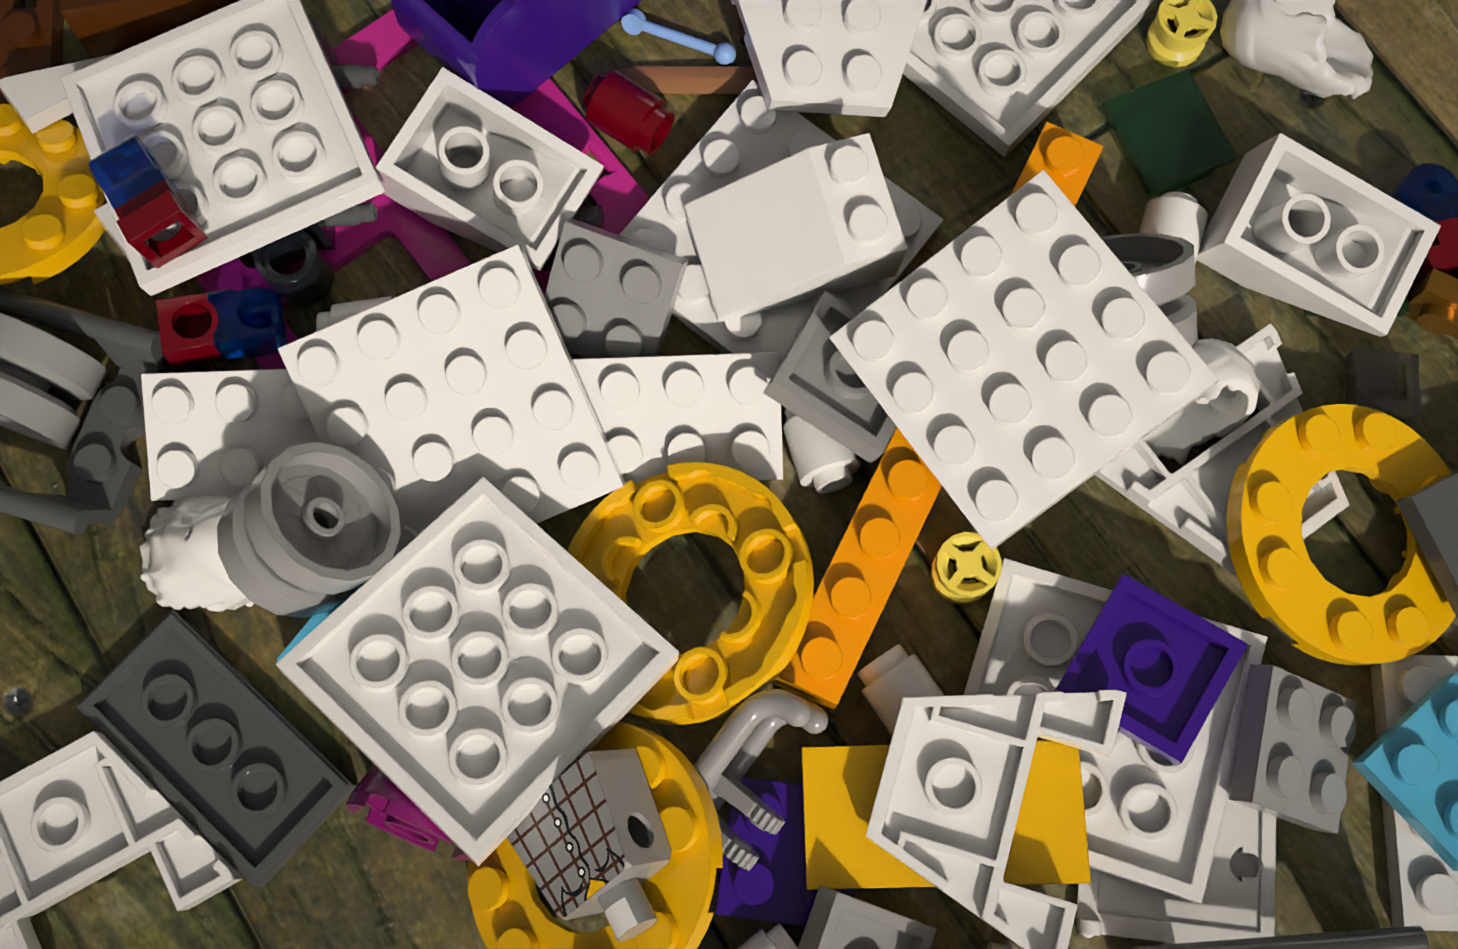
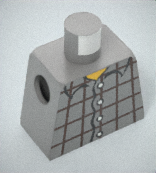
M635 749L587 752L548 787L528 816L507 836V839L557 916L564 920H570L604 912L617 941L622 942L643 933L657 922L658 918L641 885L670 862L672 850Z

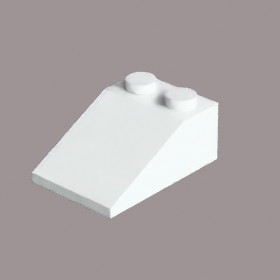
M442 67L375 169L386 190L383 193L384 195L434 225L498 253L517 244L521 245L530 266L540 271L560 240L564 222L575 216L602 173L604 165Z
M870 133L807 148L684 204L685 215L717 322L822 296L825 291L833 293L894 277L908 249Z
M1279 133L1245 153L1202 237L1197 261L1245 288L1381 337L1388 334L1441 225Z

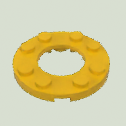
M0 104V163L6 165L11 160L19 161L35 169L37 174L43 179V192L35 207L17 222L0 228V285L12 284L27 277H31L35 285L62 272L78 261L95 245L105 229L94 210L105 205L107 200L80 129L60 119L32 134L10 104Z
M1332 404L1312 408L1286 418L1266 430L1260 436L1262 440L1254 448L1247 462L1239 464L1229 491L1226 515L1227 540L1231 560L1239 582L1255 610L1262 618L1270 617L1286 634L1293 638L1294 641L1291 645L1313 657L1336 664L1371 665L1398 661L1424 650L1435 642L1446 631L1456 615L1399 505L1394 507L1395 514L1402 515L1407 530V550L1401 551L1402 558L1406 557L1401 571L1391 577L1387 588L1383 592L1368 597L1348 594L1326 581L1311 562L1302 537V508L1311 487L1327 473L1338 470L1366 475L1375 489L1390 495L1397 504V500L1451 473L1441 457L1424 438L1398 419L1369 407L1352 404Z
M704 462L667 465L668 471L649 477L637 484L632 479L625 483L624 487L610 493L593 509L583 521L567 549L570 555L626 605V592L635 567L651 548L671 536L698 532L719 537L734 549L744 574L745 591L742 594L743 599L735 620L725 632L721 633L719 639L705 647L693 648L686 653L679 654L678 661L627 713L630 716L651 723L687 725L719 718L732 712L748 696L766 689L780 675L796 652L805 633L811 613L814 590L813 565L805 537L794 517L779 498L755 478L728 466Z
M619 721L591 750L605 751L634 748L639 756L672 850L670 862L641 885L658 918L657 922L643 933L622 942L617 941L610 925L595 932H578L558 922L557 918H553L540 900L535 880L506 837L479 866L473 861H468L467 866L468 897L477 928L487 949L698 948L714 912L709 911L714 891L716 868H723V846L718 815L712 797L694 765L678 748L653 731Z

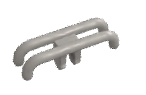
M764 689L743 700L732 711L694 764L712 797L717 815L718 811L727 801L748 816L749 820L756 827L776 835L785 823L784 819L745 786L741 780L778 729L789 724L793 727H802L811 734L821 733L828 725L826 712L818 705L784 689ZM718 815L723 854L744 870H751L760 857L753 850L751 844L738 836Z

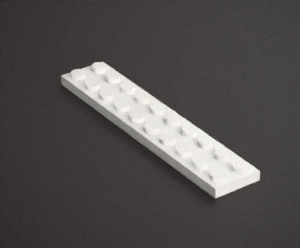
M780 352L571 359L625 483L632 479L637 484L649 477L668 471L667 465L687 462H704L728 466L742 471L756 480H783L781 405L763 393L780 364ZM287 368L141 374L151 501L180 500L185 496L198 497L203 494L213 496L224 494L233 498L242 488L252 482L254 477L272 459L288 447L315 441L320 442Z

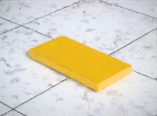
M1050 740L1036 741L1003 876L1004 882L1013 885L1091 883L1080 753L1078 748ZM890 745L802 747L807 890H817L820 885L830 889L935 887L865 837Z

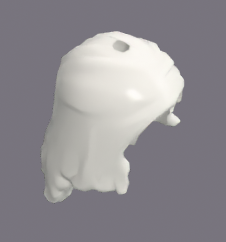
M1230 0L1222 16L1220 34L1222 46L1235 62L1262 73L1281 77L1293 86L1307 90L1311 94L1322 98L1342 94L1344 96L1350 95L1352 99H1355L1368 92L1372 84L1373 69L1371 63L1373 54L1360 33L1353 31L1341 20L1335 18L1333 7L1335 0Z
M1211 338L1200 339L1191 346L1219 381L1214 387L1143 438L1157 457L1164 456L1167 459H1175L1179 464L1183 465L1186 462L1189 450L1193 446H1201L1215 436L1220 438L1240 427L1256 409L1260 384L1253 364L1232 343Z
M203 494L198 497L185 496L180 500H174L170 507L158 508V513L152 517L150 527L144 534L146 541L140 546L143 560L140 578L146 583L148 590L157 595L156 602L159 605L172 607L174 610H181L183 607L195 609L201 606L209 611L221 612L226 609L236 610L243 605L251 607L254 604L229 579L218 554L217 525L227 503L232 499L231 497L224 494L215 496Z

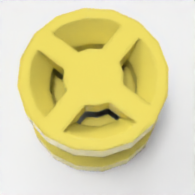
M1163 0L1156 12L1155 19L1147 30L1145 39L1147 50L1153 59L1164 66L1174 68L1187 66L1196 61L1205 47V42L1216 28L1218 17L1215 6L1210 0Z
M962 532L952 535L942 544L931 564L930 578L934 589L943 599L953 604L968 605L978 602L994 587L1001 575L1002 560L998 548L996 547L991 550L979 533ZM949 559H951V560H953V561L955 562L956 572H954V569H953V568H954V563H952ZM973 577H974V578H975L976 580H978L979 582H976L974 579H971V580H963V579H964V578H973Z

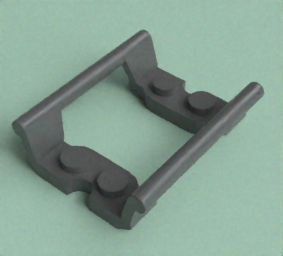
M0 286V312L95 339L112 361L120 367L115 381L101 388L94 398L70 453L66 469L71 484L66 495L28 493L0 485V512L75 535L83 534L88 524L100 523L111 526L125 510L142 468L135 465L131 457L132 446L136 440L146 435L141 374L175 372L162 354L160 332Z

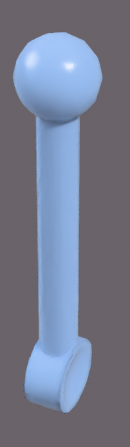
M634 8L630 9L622 17L621 25L630 35H638L641 31L712 55L720 65L727 66L735 61L736 49L728 42L716 45L646 20L642 11Z

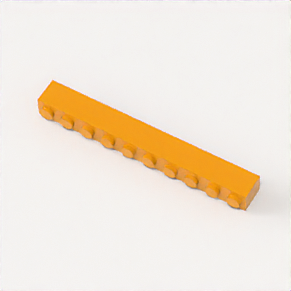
M1046 122L1011 195L1041 171L1045 170L1070 202L1076 206L1104 146ZM898 427L813 597L810 617L802 640L788 665L774 681L775 685L833 713L841 699L942 487Z

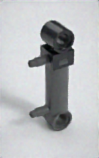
M308 14L341 90L361 89L364 86L377 85L379 83V72L375 66L362 67L359 64L338 65L337 57L320 24L312 15ZM372 202L357 204L256 249L254 260L257 270L281 300L289 305L307 307L317 304L328 295L334 281L333 268L321 250H335V227L356 226L361 223L374 222L378 216L377 207ZM305 260V263L298 271L285 275L286 270L291 264L296 261Z

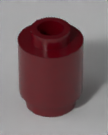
M618 70L612 71L606 77L603 75L597 76L588 87L583 99V105L587 107L586 121L633 152L642 150L648 155L655 153L668 137L674 124L675 115L666 109L665 100Z

